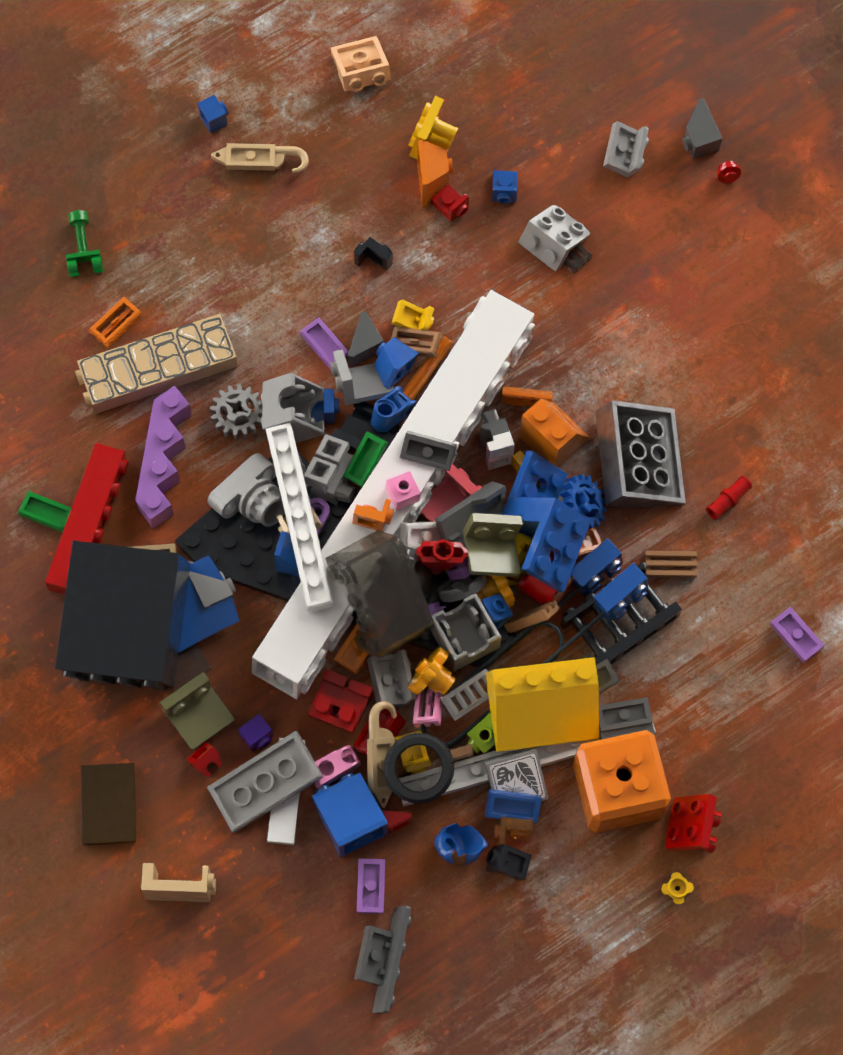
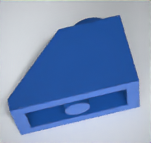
M395 337L387 343L383 342L376 352L378 358L374 364L384 387L388 390L410 372L419 354Z
M281 531L274 554L276 571L300 577L290 534Z

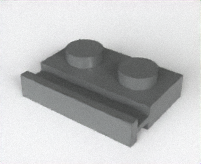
M648 697L599 705V730L602 739L647 730L655 735Z

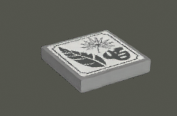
M536 748L484 762L492 790L540 795L542 801L549 799Z

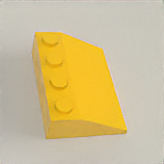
M595 657L495 669L485 673L496 752L599 739V683Z

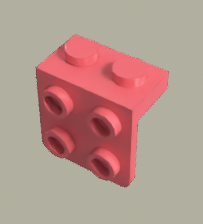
M452 464L450 471L445 470L444 480L431 491L432 496L420 514L429 522H435L434 519L482 487L472 483L469 480L468 474L463 469H457Z

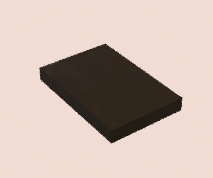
M134 763L81 765L83 846L136 843Z

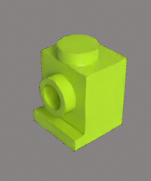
M491 713L467 733L471 738L467 742L471 744V747L477 753L482 751L486 754L495 747ZM483 730H487L490 733V737L487 740L481 738Z

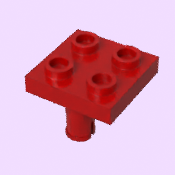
M702 794L674 797L666 834L665 849L670 851L702 849L708 853H713L716 850L717 846L710 843L718 842L716 837L710 835L712 827H718L721 823V820L714 816L722 818V813L715 810L716 796Z

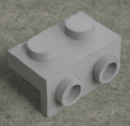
M618 121L612 124L603 167L627 178L639 172L644 164L643 154L649 141L647 137L649 128L644 126L636 130Z
M405 649L399 650L395 654L374 655L367 659L376 703L386 701L390 702L394 707H405L416 699V695L407 688L412 680L410 671L411 663Z

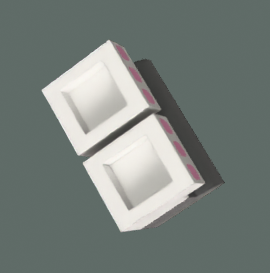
M496 410L481 413L483 423L480 426V445L487 448L486 464L488 470L511 464L512 456L514 455V442L506 419L499 420Z

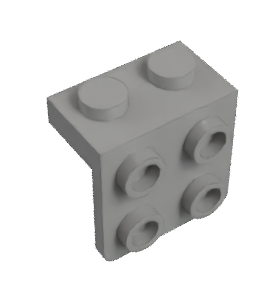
M552 205L529 220L518 243L556 272L561 268L570 250L586 240L590 232L582 223L574 220L562 208Z
M343 349L333 351L334 362H330L332 376L335 377L337 392H342L345 405L381 399L393 390V386L389 390L384 387L374 366L375 363L348 368Z

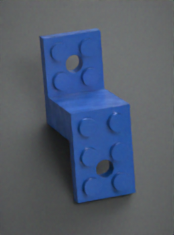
M526 451L502 515L521 516L523 525L519 533L526 534L533 539L522 570L557 592H564L591 521L558 500L562 484L565 483L568 474L534 451ZM538 479L541 483V488L539 492L536 487V482ZM551 551L554 552V561L552 563L549 557Z

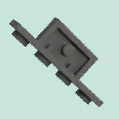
M406 905L394 908L390 931L373 926H365L354 979L378 986L372 1011L375 1014L389 1013L394 1003L393 991L400 975L399 963L405 951V934L411 923V907Z

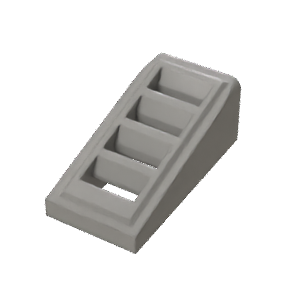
M484 669L440 699L454 721L489 699L488 693L484 691L478 682L482 678L487 686L485 675L488 672L487 669ZM471 684H473L474 688L480 695L479 699H476L471 689L469 688ZM462 690L471 701L470 705H467L459 692ZM455 696L463 709L458 711L450 698Z

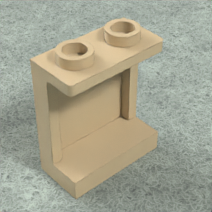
M143 863L141 891L146 900L210 902L211 895L216 894V879L214 873L210 872L209 866H203L201 881L158 880V872L154 863Z

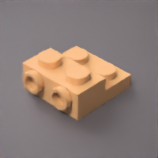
M377 36L331 47L332 57L345 92L349 90L358 92L365 86L373 84L381 86L386 81L391 80L389 63Z

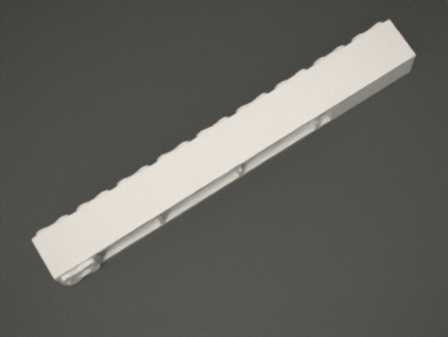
M490 290L487 297L482 296L474 311L467 318L463 326L464 332L321 550L334 606L308 612L302 584L300 583L252 657V674L296 700L301 693L304 695L307 693L315 677L326 662L325 656L328 650L332 652L335 649L340 638L351 624L354 609L362 607L368 594L380 577L379 571L381 567L386 568L390 561L379 558L390 540L400 543L401 523L416 522L419 514L432 496L431 490L434 484L438 486L444 477V469L399 458L406 432L411 431L456 443L457 447L452 461L453 464L458 455L457 449L459 445H465L470 434L481 420L484 406H490L496 393L508 376L507 371L509 367L514 368L521 354L529 345L532 339L531 334L535 327V324L532 323L534 313L493 290ZM409 471L411 472L421 493L419 502L395 510L391 502L390 509H393L394 513L390 525L385 524L383 532L352 524L356 504L361 506L371 505L382 512L385 500H390L385 489L386 480ZM406 485L400 487L402 490L408 489ZM370 534L377 535L368 539Z

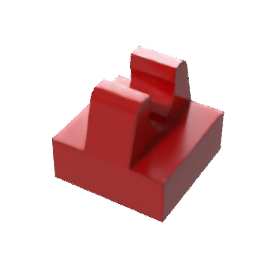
M207 742L186 759L193 768L206 777L211 775L207 770L210 762H213L219 768L222 766L218 751Z

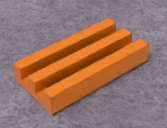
M123 297L89 329V333L108 348L142 316V312L128 299ZM125 306L128 307L124 312H122L118 317H116L107 328H105L101 333L98 332L120 310H122ZM123 320H125L117 329H115Z

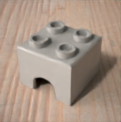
M293 373L263 382V392L261 394L262 429L266 430L267 428L291 423L296 443L324 435V421L315 422L311 418V411L314 405L324 401L323 387Z
M476 593L463 599V602L455 609L446 613L442 610L430 616L429 629L438 645L449 653L447 660L454 672L500 648L502 637Z

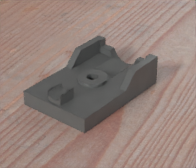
M492 481L434 519L441 540L461 542L465 548L463 529L472 513L502 515L504 510L503 498L506 497L504 492L507 491L505 485Z

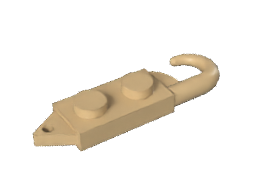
M227 143L226 147L211 154V158L226 166V170L275 171V169H279L282 166L285 156H298L301 158L302 163L298 168L292 169V173H300L307 168L309 163V157L302 148L275 146V144Z
M386 701L376 703L370 710L369 739H367L368 788L380 808H385L392 793L385 779L384 761L390 747L395 743V738L389 730L379 728V714L383 709H388L393 719L397 717L394 706Z

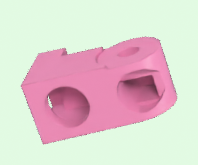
M350 745L337 751L335 750L315 761L323 778L315 782L314 785L318 789L324 785L331 784L353 772L361 765Z

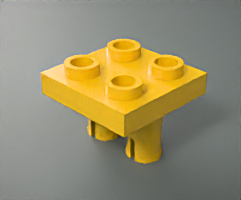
M435 96L432 104L426 103L408 146L412 147L409 154L410 157L417 159L418 140L432 143L446 149L448 152L458 128L439 120L437 116L444 99Z

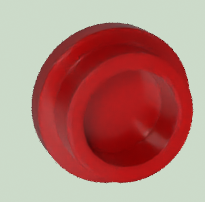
M733 161L723 162L718 167L717 178L722 183H733L741 176L740 167Z

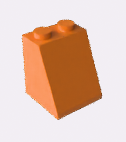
M540 399L522 415L519 437L535 453L558 468L591 438L556 403Z

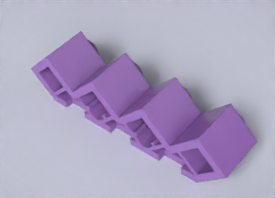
M175 386L154 399L136 495L138 510L152 529H155L174 515L172 505L163 493L180 482L178 471L169 460L186 449L184 438L176 429V426L192 416L189 403Z

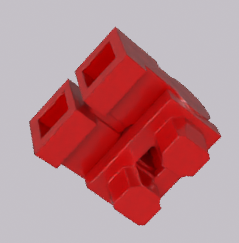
M326 669L308 716L354 734L374 694L373 688L352 679L348 686L347 677Z

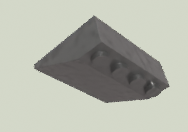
M611 400L596 410L605 506L639 508L684 505L686 501L675 409Z

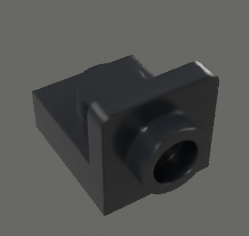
M506 844L493 846L486 858L488 863L486 871L490 873L498 872L516 880L524 881L532 855Z

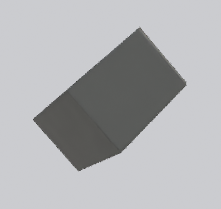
M361 312L348 353L349 366H355L375 356L379 346L384 342L367 312Z

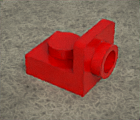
M447 184L431 198V204L452 222L456 217L461 218L468 211L469 196L467 194L461 196L451 185Z

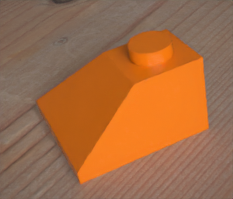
M418 140L417 167L422 207L428 206L431 198L449 182V173H453L452 158H447L446 149L424 140Z

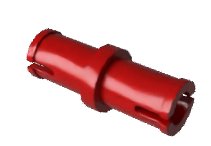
M740 476L728 489H723L720 492V496L710 506L706 507L708 515L712 519L718 520L730 507H735L738 504V500L753 487L752 483L745 476Z

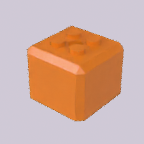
M643 730L583 743L578 748L572 766L588 829L595 833L661 819L671 797L654 734ZM621 768H625L630 771L631 779L626 782L620 781L616 776V772Z

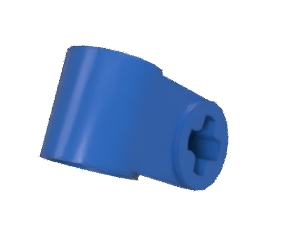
M400 386L395 387L390 393L375 403L371 426L379 432L389 431L402 420L407 419L418 402L407 397Z

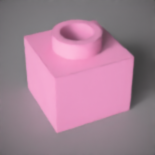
M410 471L386 480L385 489L395 510L420 501L421 493ZM405 485L408 488L406 490L400 489V487H403Z

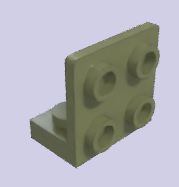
M471 514L463 529L471 574L513 577L520 575L521 570L515 538L523 525L521 516Z
M204 672L160 702L163 712L191 750L197 749L235 721L232 714L211 688L210 681Z

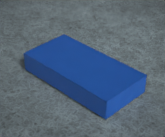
M489 789L484 815L488 818L538 823L542 797L534 794Z

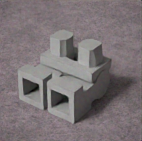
M325 434L316 451L317 457H313L304 478L307 485L312 486L311 492L318 498L330 501V503L335 505L338 504L339 500L351 503L356 490L355 487L348 485L350 480L343 477L353 458V455L347 453L350 448L349 442Z

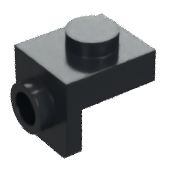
M371 237L365 242H360L354 250V264L358 267L367 257L386 271L393 264L391 249L384 243L379 244Z

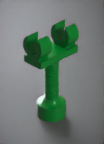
M84 210L70 212L68 214L69 225L75 227L78 253L66 254L69 277L79 275L77 263L92 261L94 273L103 272L100 250L88 251L84 226L89 224L88 213Z

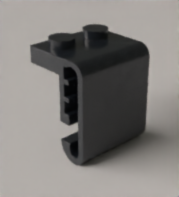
M365 401L354 404L355 409L351 415L348 414L341 429H335L332 437L349 442L350 448L347 453L354 456L364 435L368 431L388 442L379 459L380 461L401 429L404 420L387 432H379L371 426L374 406Z

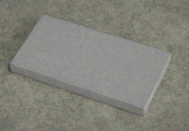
M294 731L207 788L232 833H236L323 778V775L299 733Z

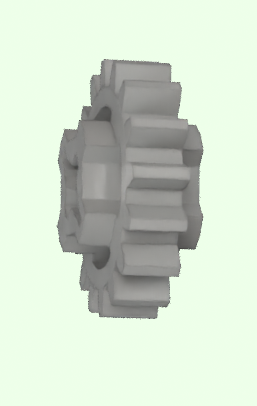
M238 384L237 390H233L231 385H229L227 393L222 390L219 391L220 399L213 398L215 406L210 407V412L213 414L211 420L212 423H217L215 425L217 431L224 429L225 437L233 433L234 439H237L239 434L247 438L248 431L256 433L255 425L262 426V400L258 401L260 399L258 392L253 395L251 394V387L244 391L241 384ZM249 402L253 405L255 409L254 413L252 412V409L248 408ZM221 411L227 416L226 421L222 418Z

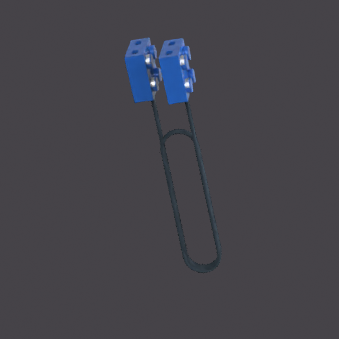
M609 538L573 567L570 582L575 589L557 603L559 608L578 591L583 597L593 592L596 593L603 586L601 583L607 577L612 579L622 570L620 567L623 565L622 553ZM633 562L594 596L595 607L600 614L567 643L564 644L561 631L553 623L543 621L529 626L454 689L491 666L537 626L551 627L559 636L560 645L558 650L543 662L552 663L566 648L601 618L605 617L608 622L612 619L617 621L628 611L626 607L633 601L636 604L647 595L648 578ZM488 709L483 715H481L476 721H474L455 739L444 744L448 748H451L458 744L462 739H464L467 736V733L470 730H472L489 713H491L490 709ZM421 724L422 733L427 734L426 726Z

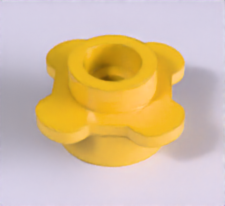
M675 872L671 875L670 881L662 885L661 890L663 894L669 895L673 898V902L679 905L684 902V897L688 893H692L694 886L682 877L680 873ZM676 886L680 887L679 891L675 890Z

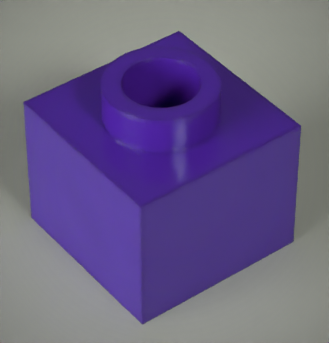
M260 714L238 729L240 737L252 752L257 748L262 750L272 741L270 739L273 737L272 729Z

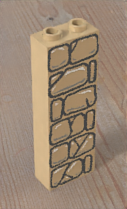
M217 314L78 360L79 370L75 371L79 385L85 384L87 392H84L83 396L87 407L92 406L95 414L169 390L173 386L178 387L238 367L221 314Z

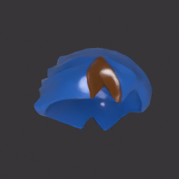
M456 822L443 827L439 834L436 835L434 841L439 855L446 862L456 866L474 862L484 849L488 847L485 838L475 828L469 825L461 827Z

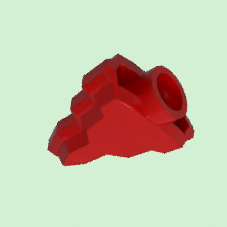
M444 539L422 541L421 546L416 549L417 559L430 569L434 575L441 574L443 570L460 565L468 556V550L464 548L461 542H449Z

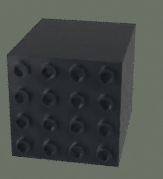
M72 540L55 669L62 671V676L80 681H90L91 679L105 684L115 685L119 683L137 688L145 686L162 691H167L168 686L175 687L191 563L180 553Z

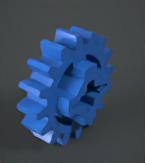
M584 474L566 479L567 482L562 484L564 491L559 493L564 499L562 502L591 521L588 529L599 526L600 522L605 520L603 513L607 512V509L603 507L605 499L601 497L603 489L598 490V482H591V476L584 477Z

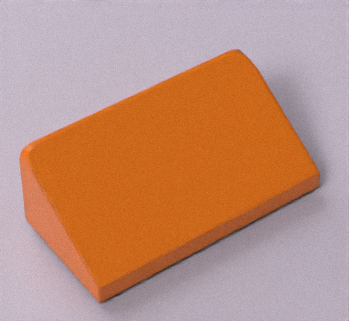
M503 387L501 403L532 407L540 399L552 402L553 392Z

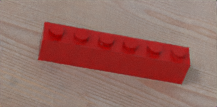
M95 443L45 580L48 590L65 595L72 540L101 544L104 536V530L102 529L104 522L109 521L112 514V500L117 498L120 492L121 484L119 480L121 475H125L128 470L129 461L126 458L125 451Z

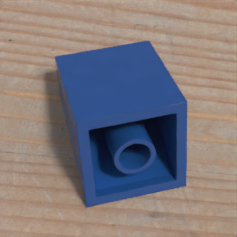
M349 773L341 777L339 783L331 787L329 784L315 790L316 794L312 795L313 804L340 858L388 835V822L360 773L356 775Z

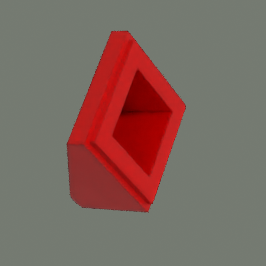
M381 810L388 822V833L395 832L412 822L411 813Z

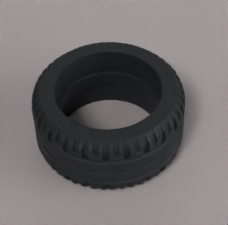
M413 733L400 738L390 747L384 761V775L389 788L402 800L416 804L428 803L439 798L449 788L454 776V760L450 750L440 739L425 733ZM416 745L427 746L434 750L442 763V773L439 781L432 788L425 791H414L405 787L399 780L396 770L400 755L407 748Z

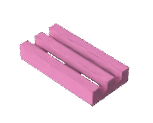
M428 688L425 717H422L425 689L416 694L413 716L414 726L421 727V724H424L427 727L431 726V723H434L435 726L441 725L443 703L440 699L444 695L437 692L434 699V692Z

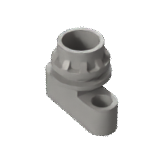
M256 453L247 459L210 493L207 500L208 505L223 518H230L240 511L244 517L252 522L261 523L266 527L279 522L277 516L280 514L284 516L285 514L280 489L272 481L276 476L274 464L260 453Z

